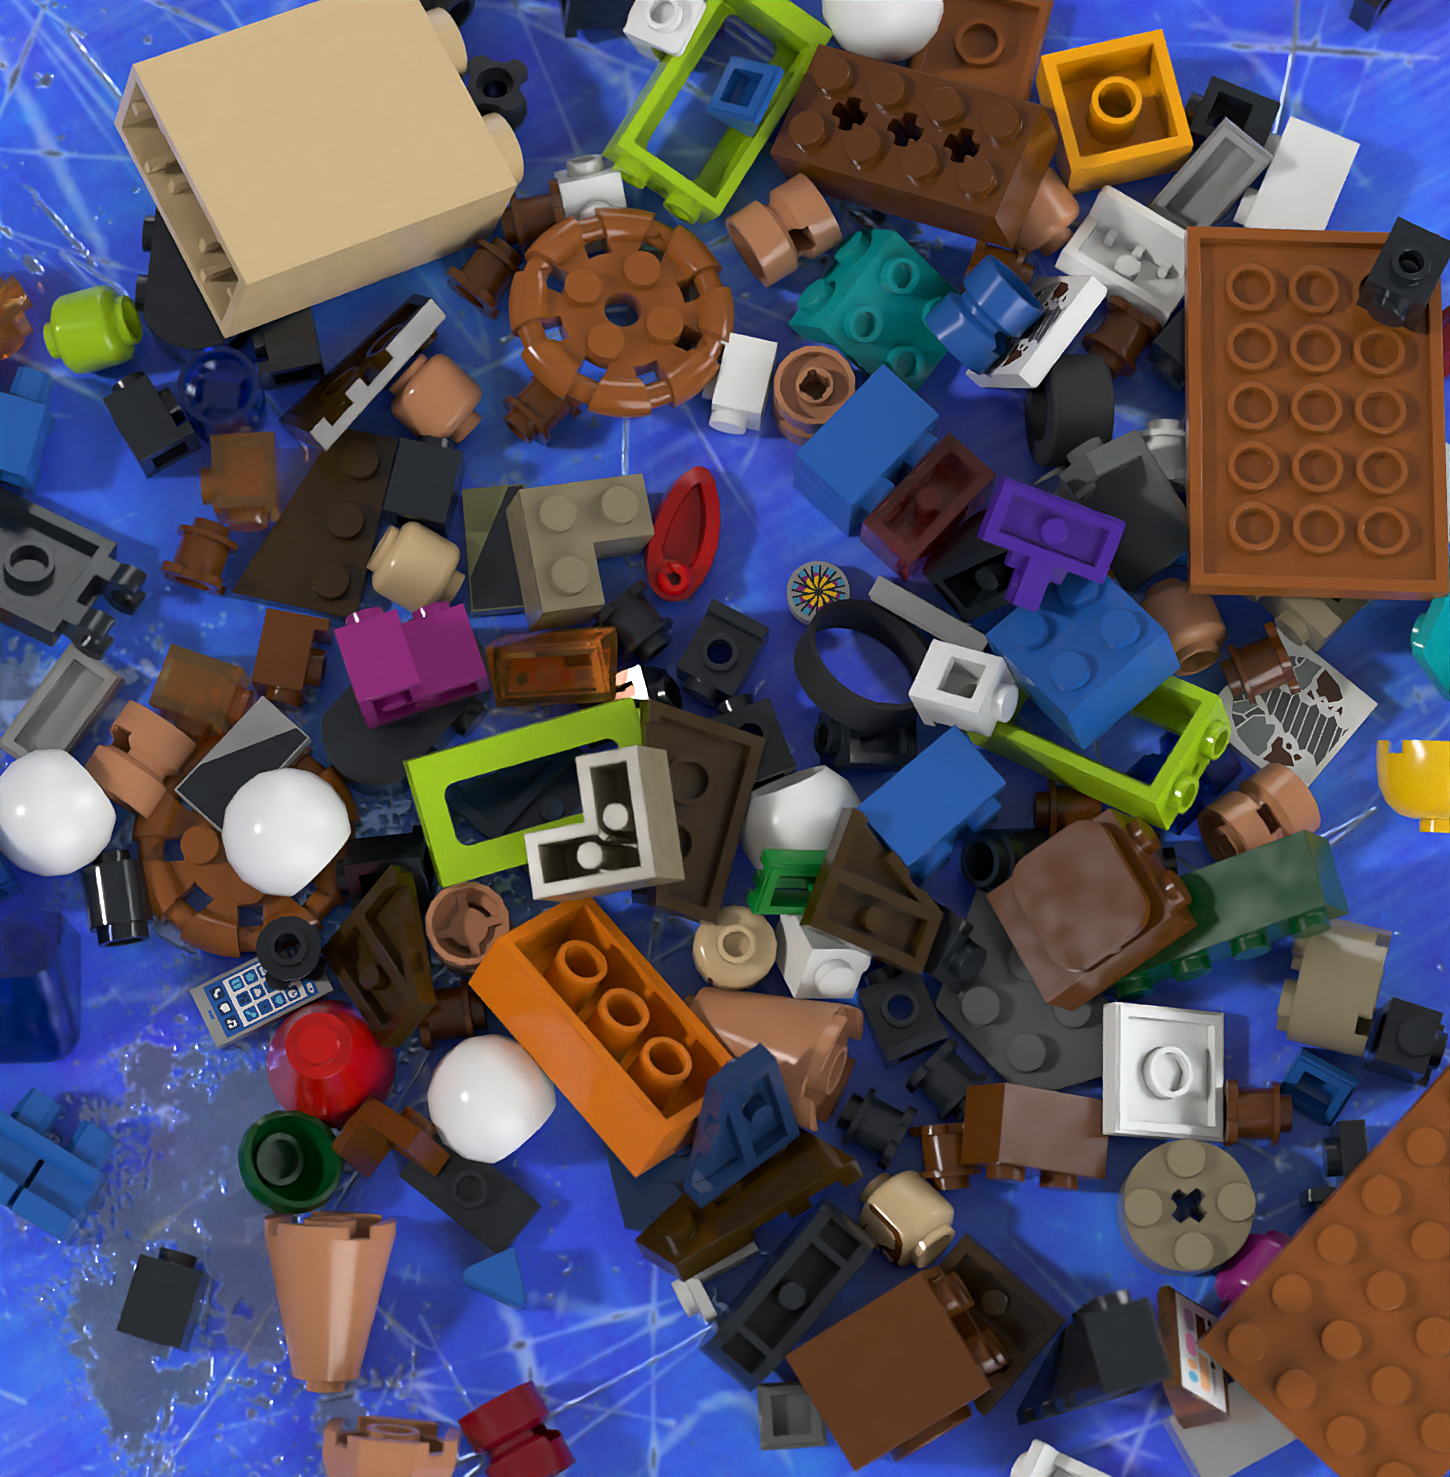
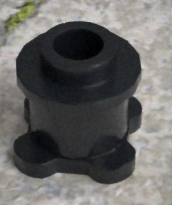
M484 55L475 56L467 63V73L470 80L466 89L481 117L490 113H498L515 132L523 125L527 116V101L520 91L521 85L528 79L527 66L517 59L505 63L491 61Z
M642 579L635 582L618 598L603 607L594 617L597 622L592 627L598 635L606 631L610 634H616L615 641L624 650L621 657L626 663L639 658L643 664H646L663 652L673 640L667 633L674 624L673 620L669 616L662 618L646 600L644 592L648 589V586Z
M284 916L269 922L260 932L256 943L257 958L262 968L266 971L265 979L272 989L285 991L290 987L291 983L305 979L318 982L326 976L328 963L324 957L320 956L321 940L316 924L312 926L304 919L295 916ZM294 941L301 945L300 951L295 957L285 959L279 956V951L283 944Z
M953 1037L946 1041L909 1077L905 1088L911 1094L919 1088L941 1111L937 1116L941 1121L946 1120L953 1114L961 1122L965 1116L967 1086L982 1085L988 1076L984 1072L977 1075L955 1053L959 1043Z
M870 1088L865 1098L853 1092L835 1127L846 1132L841 1145L846 1147L851 1142L880 1158L877 1167L886 1170L918 1109L909 1105L904 1113L874 1096L876 1090Z

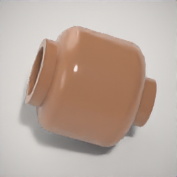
M1050 166L1047 168L1012 250L1018 254L1022 248L1028 250L1027 254L1039 249L1042 255L1047 257L1066 244L1074 235L1069 225L1077 218L1080 206L1061 178Z
M421 353L388 389L395 395L390 406L392 414L417 438L419 435H430L445 439L449 437L458 445L482 419L474 410L481 401L482 389L445 354H437L428 359Z
M1178 578L1164 579L1152 585L1145 594L1146 599L1139 606L1166 630L1181 666L1175 674L1178 676H1189L1213 665L1219 659L1221 654L1219 650L1223 647L1228 633L1211 594H1187V582H1181Z

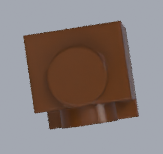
M267 608L251 681L258 695L266 696L265 698L278 709L302 711L303 704H308L311 686L321 688L324 680L328 651L319 649L320 643L333 645L335 632L330 619Z

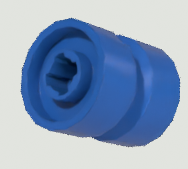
M987 255L963 278L965 291L961 295L949 292L925 316L926 323L937 339L963 365L978 375H983L1007 351L1005 339L1008 336L1021 338L1046 314L1041 302L1030 288L1008 266L993 255Z

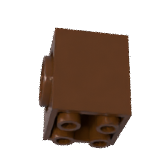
M940 1265L920 1271L785 1355L854 1472L859 1471L886 1454H889L893 1462H900L971 1418L973 1412L968 1404L1009 1379L1002 1367L1009 1363V1358L1003 1346L989 1328L980 1332L967 1309L974 1306V1301L965 1284L954 1271L945 1275Z

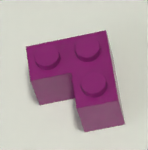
M446 601L426 605L412 613L413 620L402 624L397 609L384 613L382 607L367 608L348 616L345 619L346 626L334 629L368 730L491 689L463 603L450 607Z

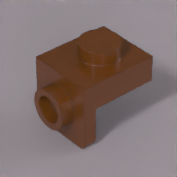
M371 1095L367 1097L357 1112L346 1121L342 1132L332 1144V1150L366 1178L374 1173L391 1149L436 1177L451 1157L432 1139L437 1131L429 1120L406 1106L401 1114H398Z

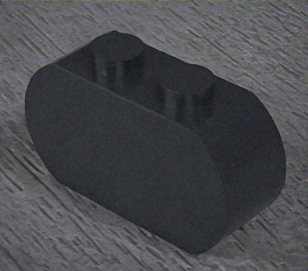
M156 206L155 215L146 214L144 218L142 248L143 252H150L148 275L139 274L137 278L135 309L137 312H143V316L156 344L173 360L193 367H212L225 363L237 356L249 344L251 330L249 329L224 338Z
M1054 475L1032 486L1083 505L1059 475ZM988 508L975 513L953 530L934 549L922 568V574L933 584L963 622H969L1010 603L1008 600H1005V595L1015 568L1004 564L1009 550L977 537Z
M474 635L491 688V677L486 655L481 643ZM351 684L323 716L322 741L325 751L337 773L349 787L357 792L372 797H393L404 794L410 786L403 761L445 749L457 734L463 738L468 737L480 725L489 711L484 704L490 697L491 689L368 730Z
M824 1197L798 1222L718 1317L701 1340L698 1349L747 1392H751L774 1371L785 1358V1355L790 1352L862 1266L873 1250L877 1240L827 1197Z

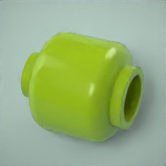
M98 285L59 297L52 306L50 322L44 324L43 335L46 347L54 359L61 358L64 364L74 373L88 374L128 362L134 353L135 344L140 343L142 340V324L139 313L135 309V304L128 295L121 296L111 286Z

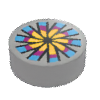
M812 561L800 566L791 575L787 585L786 599L788 608L799 622L807 626L823 606L837 600L850 598V586L845 574L835 565L824 561Z

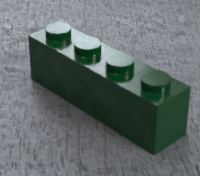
M1302 830L1179 876L1191 895L1192 902L1187 905V908L1196 921L1197 926L1100 993L1116 997L1117 1002L1139 1000L1153 994L1155 991L1153 984L1172 977H1174L1175 981L1197 979L1213 971L1211 963L1230 956H1233L1234 960L1255 958L1269 952L1272 949L1270 942L1291 934L1294 939H1303L1328 931L1331 928L1330 920L1350 913L1328 839L1307 830Z

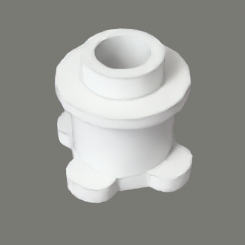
M1172 419L1148 421L1147 430L1139 431V434L1156 458L1157 463L1176 493H1186L1185 424Z

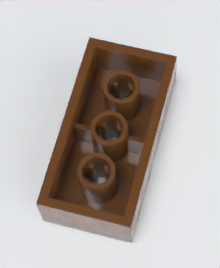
M819 44L770 154L787 180L802 173L815 185L820 194L1013 249L1060 138L1043 105Z

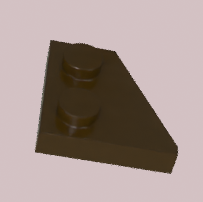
M854 807L843 808L799 925L906 973L921 975L944 913L925 890L919 889L914 885L908 868L896 853L885 850L865 825L869 820L864 813Z
M390 865L323 946L321 953L381 1047L399 1048L435 1006L436 998L413 873L409 867Z
M967 1233L941 1262L940 1267L945 1275L954 1271L960 1277L974 1301V1306L967 1309L980 1332L989 1328L995 1334L1009 1358V1363L1002 1366L1009 1379L973 1400L977 1411L986 1417L1069 1318L970 1233Z

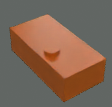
M592 897L561 902L496 938L468 982L471 988L635 1178L694 1141L707 1081L716 1075L727 1062L734 1059Z

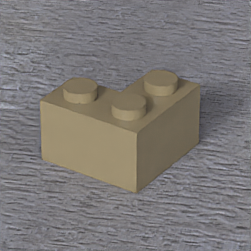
M643 473L519 489L507 507L506 515L529 632L591 623L596 614L605 605L597 560L639 554L655 534Z
M634 745L576 757L585 823L524 834L534 900L568 902L685 880L666 750Z

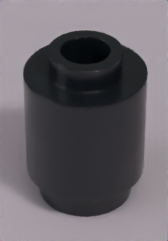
M1035 828L985 829L969 839L963 847L961 853L963 875L971 885L985 893H990L1010 879L1017 863L1025 855L1047 841L1049 837L1041 830Z
M129 850L102 852L92 861V866L80 871L89 931L97 934L99 947L125 946L150 939L148 924L153 923L154 919L144 874L143 860L131 859Z

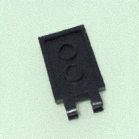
M0 487V622L51 647L54 646L63 634L72 641L80 652L92 659L102 660L114 643V638L107 634L114 626L115 619L101 610L92 609V607L102 594L116 610L133 616L145 599V593L139 589L145 582L147 575L135 566L123 564L115 560L117 556L116 542Z

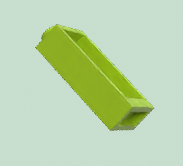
M704 0L706 9L683 54L680 57H674L665 53L601 154L614 163L612 170L620 171L623 181L639 189H643L646 185L666 199L663 205L672 215L686 223L695 224L697 221L704 225L720 216L797 93L818 45H827L833 35L832 30L789 0ZM736 16L772 42L774 54L768 64L779 66L785 72L753 138L728 126L695 180L690 181L649 153L647 144L726 17Z
M1171 675L1128 712L1135 717L1181 736L1152 785H1148L1016 726L1014 720L1028 698L1019 688L1018 703L1012 718L1006 723L997 721L991 737L966 731L971 742L979 747L1134 817L1140 816L1146 822L1168 831L1177 814L1185 813L1194 802L1199 787L1198 780L1210 760H1217L1225 751L1231 736L1232 725L1220 696Z
M633 697L620 698L404 760L403 765L437 884L444 888L528 863L524 834L585 823L584 813L582 812L472 845H463L456 838L444 796L446 788L451 783L603 739L613 740L618 745V748L634 745L642 746L640 707H635Z

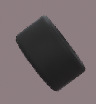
M1061 354L1037 388L1026 389V436L1030 453L1036 464L1044 467H1060L1062 465L1069 467L1071 464L1066 456L1081 444L1097 436L1100 437L1103 444L1112 441L1115 410L1114 390L1109 367L1102 356L1095 354Z

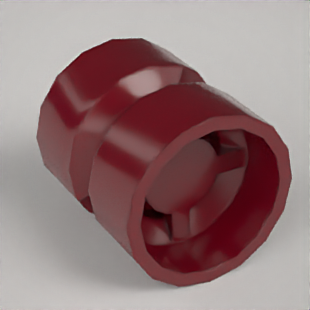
M533 1380L527 1381L497 1396L458 1420V1424L474 1454L487 1455L489 1463L484 1471L486 1477H554L576 1463L560 1431L546 1428L544 1422L549 1414V1410Z

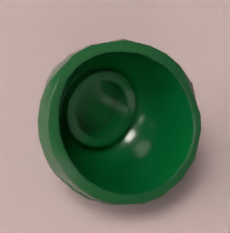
M297 1110L274 1111L265 1114L254 1122L244 1133L238 1150L239 1173L245 1188L260 1206L274 1213L287 1215L309 1213L323 1206L336 1193L343 1175V1159L332 1150V1144L336 1140L333 1131L320 1119Z

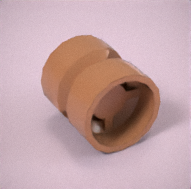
M802 173L773 189L769 193V203L767 205L754 201L725 220L729 235L743 261L756 279L766 288L797 270L798 258L800 256L813 260L843 241L838 223L828 204L815 185Z
M804 346L791 352L779 364L773 384V419L779 432L791 443L803 446L855 393V375L849 362L837 351L824 346Z
M129 700L109 729L113 738L110 745H98L83 767L110 800L130 813L136 815L138 812L143 818L148 819L167 791L163 781L165 777L179 776L183 766L198 748V745L161 716L141 704Z
M1269 763L1244 780L1239 785L1238 791H1228L1202 809L1198 814L1197 825L1206 848L1216 862L1302 830L1315 833L1320 828L1321 816L1313 795L1301 778L1291 769L1280 763Z
M461 882L441 890L430 903L425 917L426 935L439 963L451 973L465 978L473 976L495 939L513 929L509 912L502 898L490 887L476 882Z

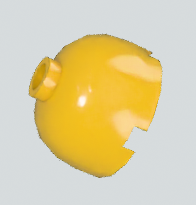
M1378 740L1376 748L1377 780L1385 802L1399 815L1420 819L1419 832L1450 833V741L1403 740L1402 753H1391V742L1389 740Z

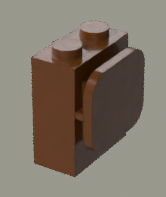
M1108 808L1093 820H1078L1069 824L1025 855L1017 863L1012 877L986 895L1046 1004L1075 1011L1197 926L1196 921L1187 908V905L1192 902L1187 887L1172 870H1165L1156 854V851L1161 848L1159 839L1149 824L1140 816L1134 818Z

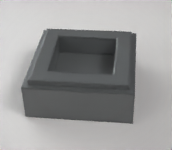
M800 1381L761 1383L757 1386L761 1451L827 1446L825 1422Z

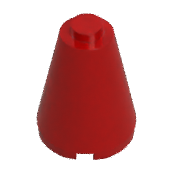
M342 1000L314 1002L292 1013L280 1025L273 1036L267 1055L269 1084L277 1101L286 1111L297 1110L314 1116L323 1121L330 1129L344 1127L346 1121L357 1112L369 1095L383 1104L388 1098L396 1077L394 1047H381L354 1003Z

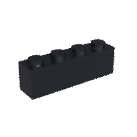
M1124 1289L1088 1300L1089 1303L1083 1304L1082 1308L1072 1313L1073 1322L1058 1334L1016 1412L1019 1426L1141 1392L1171 1378V1370L1149 1296L1131 1301L1129 1290Z

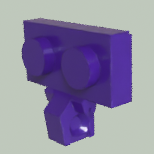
M1000 475L977 537L1009 550L1004 564L1015 569L1005 595V600H1008L1013 605L1037 613L1048 582L1061 585L1067 572L1103 584L1126 522Z

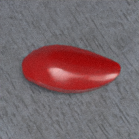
M695 466L680 475L667 489L652 515L655 534L644 547V569L647 582L660 598L666 601L677 602L692 596L703 584L710 572L719 548L721 534L720 501L715 480L710 471L703 466Z

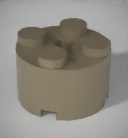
M1335 918L1330 920L1331 928L1328 931L1309 938L1294 939L1291 969L1300 971L1298 981L1285 978L1277 1012L1276 1030L1287 1032L1286 1040L1363 1058L1384 974L1383 966L1386 954L1389 952L1392 931Z
M1184 1138L1156 1147L1129 1171L1118 1191L1117 1221L1124 1245L1142 1265L1163 1275L1178 1277L1195 1276L1211 1271L1221 1265L1241 1248L1252 1227L1256 1199L1247 1175L1232 1156L1212 1144ZM1173 1195L1180 1200L1187 1195L1191 1196L1197 1203L1193 1212L1199 1218L1198 1221L1190 1217L1182 1223L1176 1221L1172 1214L1175 1212L1177 1205L1171 1199V1196Z

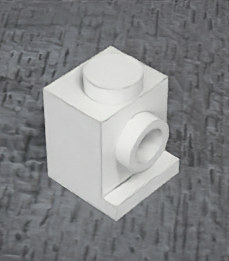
M730 332L729 343L721 340L725 349L724 352H721L718 359L722 361L719 363L720 370L703 389L702 398L712 400L709 425L716 430L730 434H744L746 428L760 431L777 362L778 343Z
M933 639L908 695L924 724L936 727L937 723L948 726L956 725L959 729L991 737L997 721L1006 723L1012 718L1017 707L1019 693L1018 687L1014 685L1015 681L1003 657Z

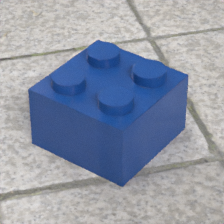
M882 364L795 454L793 487L847 537L860 524L868 530L884 515L881 514L873 518L880 510L879 507L887 502L888 496L902 480L909 477L921 464L923 465L929 459L920 475H923L935 460V456L931 452L939 441L935 436L940 414L889 368Z
M1067 572L1061 585L1052 582L1046 587L1037 613L1017 607L985 634L993 654L1004 658L1015 681L1014 684L1082 751L1181 668L1166 630L1107 574L1103 584Z
M954 725L863 801L856 809L862 811L869 821L865 825L885 850L894 851L908 868L911 880L916 878L923 885L950 861L948 855L954 850L953 844L962 837L968 841L979 832L990 829L998 821L999 818L996 815L1003 808L999 802L1006 782L959 728Z

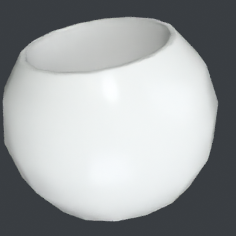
M822 0L825 25L832 30V37L835 43L848 52L887 63L905 60L923 49L937 32L944 12L943 0Z
M61 749L35 750L12 762L0 776V851L16 867L44 877L68 875L94 861L110 842L116 821L115 810L98 783L67 752Z
M825 765L815 766L787 775L752 791L739 837L741 847L755 869L764 868L760 861L763 849L827 850L842 809L856 808L861 804V801L849 782Z
M285 767L259 773L245 783L226 807L222 829V839L227 860L242 881L264 894L286 897L293 896L303 889L337 854L351 834L346 805L332 785L310 771Z
M499 1034L467 1038L451 1049L434 1068L427 1092L431 1123L435 1126L443 1143L465 1159L484 1163H495L515 1151L545 1123L556 1107L553 1081L515 1038Z

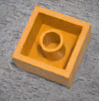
M1162 29L1041 55L1035 83L1041 105L1044 106L1060 138L1054 155L1060 178L1072 195L1100 189L1105 185L1114 186L1176 172L1189 160L1193 141Z

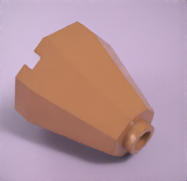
M365 1415L358 1416L357 1429L344 1430L345 1417L330 1418L324 1428L322 1457L327 1477H451L460 1454L462 1430L449 1427L444 1439L437 1436L438 1423L424 1419Z

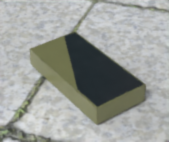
M524 484L461 489L473 617L525 612L506 515V509L519 489H525Z

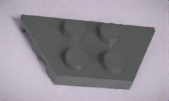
M977 888L966 917V921L974 926L968 938L988 951L986 953V961L981 971L973 979L967 981L959 994L942 984L935 1004L937 1014L1004 1083L1058 1091L1101 1079L1103 1077V1004H1108L1109 1002L1099 993L1075 1011L1046 1004L986 897L988 893Z

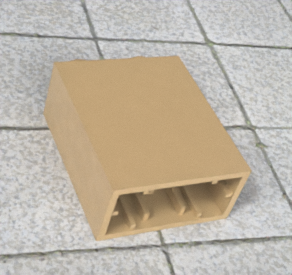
M319 0L132 65L114 125L224 338L473 246L478 238L485 241L490 239L517 185L522 181L524 174L523 157L518 140L508 122L498 113H490L481 117L462 81L467 72L465 45L456 23L444 9L438 7L425 11L419 0Z

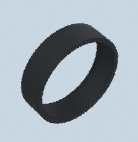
M843 599L823 606L814 615L794 650L795 672L805 693L828 716L856 730L869 733H890L908 726L919 714L912 701L903 704H884L866 699L849 690L830 673L823 663L816 646L815 634L826 629L843 628L869 635L883 643L900 658L909 671L913 683L930 646L927 641L906 619L879 604L859 599Z

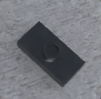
M436 1132L432 1139L451 1156L436 1177L412 1161L402 1170L399 1177L495 1254L509 1249L542 1206L489 1163L465 1159L445 1145Z

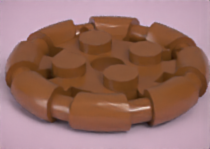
M595 208V216L577 221L571 215L565 218L564 221L554 224L540 235L524 254L527 264L523 271L514 274L508 302L512 335L520 337L525 349L522 351L521 357L539 382L564 401L569 396L588 405L587 412L616 418L650 416L651 409L667 404L674 409L701 392L719 372L720 365L717 361L721 352H724L725 349L721 340L729 343L730 332L734 333L735 326L732 291L729 287H723L718 275L722 270V266L710 249L696 235L682 225L678 224L676 229L656 221V213L636 208ZM602 240L601 244L606 254L589 259L584 245ZM644 243L665 252L661 262L650 252L641 251ZM549 275L565 282L562 294L547 287L546 280ZM696 285L700 297L684 303L680 290ZM624 303L636 311L638 321L630 326H617L607 319L604 310L611 304ZM558 327L562 340L548 339L544 330ZM680 336L698 343L695 350L685 351L676 347ZM585 360L597 367L606 369L605 375L601 378L600 382L580 374ZM654 370L658 381L644 385L643 381L637 377Z
M225 732L196 742L198 748L183 766L179 776L165 777L163 781L167 789L166 793L148 819L143 818L138 812L136 813L131 840L138 842V859L143 860L151 908L160 922L168 920L182 932L180 939L197 949L223 957L242 958V952L257 951L256 943L260 932L269 922L279 917L295 916L304 919L312 926L316 924L319 932L325 928L321 922L336 905L342 908L348 897H341L338 890L336 862L337 859L345 858L349 839H356L355 825L360 824L361 820L353 795L344 779L333 766H329L326 769L312 757L314 750L307 747L288 768L310 771L332 785L346 805L351 834L337 854L310 881L317 889L302 906L291 897L264 894L242 881L227 860L222 834L195 809L191 812L178 801L180 796L174 790L228 733ZM181 840L180 848L184 860L170 862L164 860L163 841ZM197 886L212 899L209 905L199 913L185 901ZM263 906V925L241 927L240 908ZM287 942L282 945L280 951L294 946L298 942Z

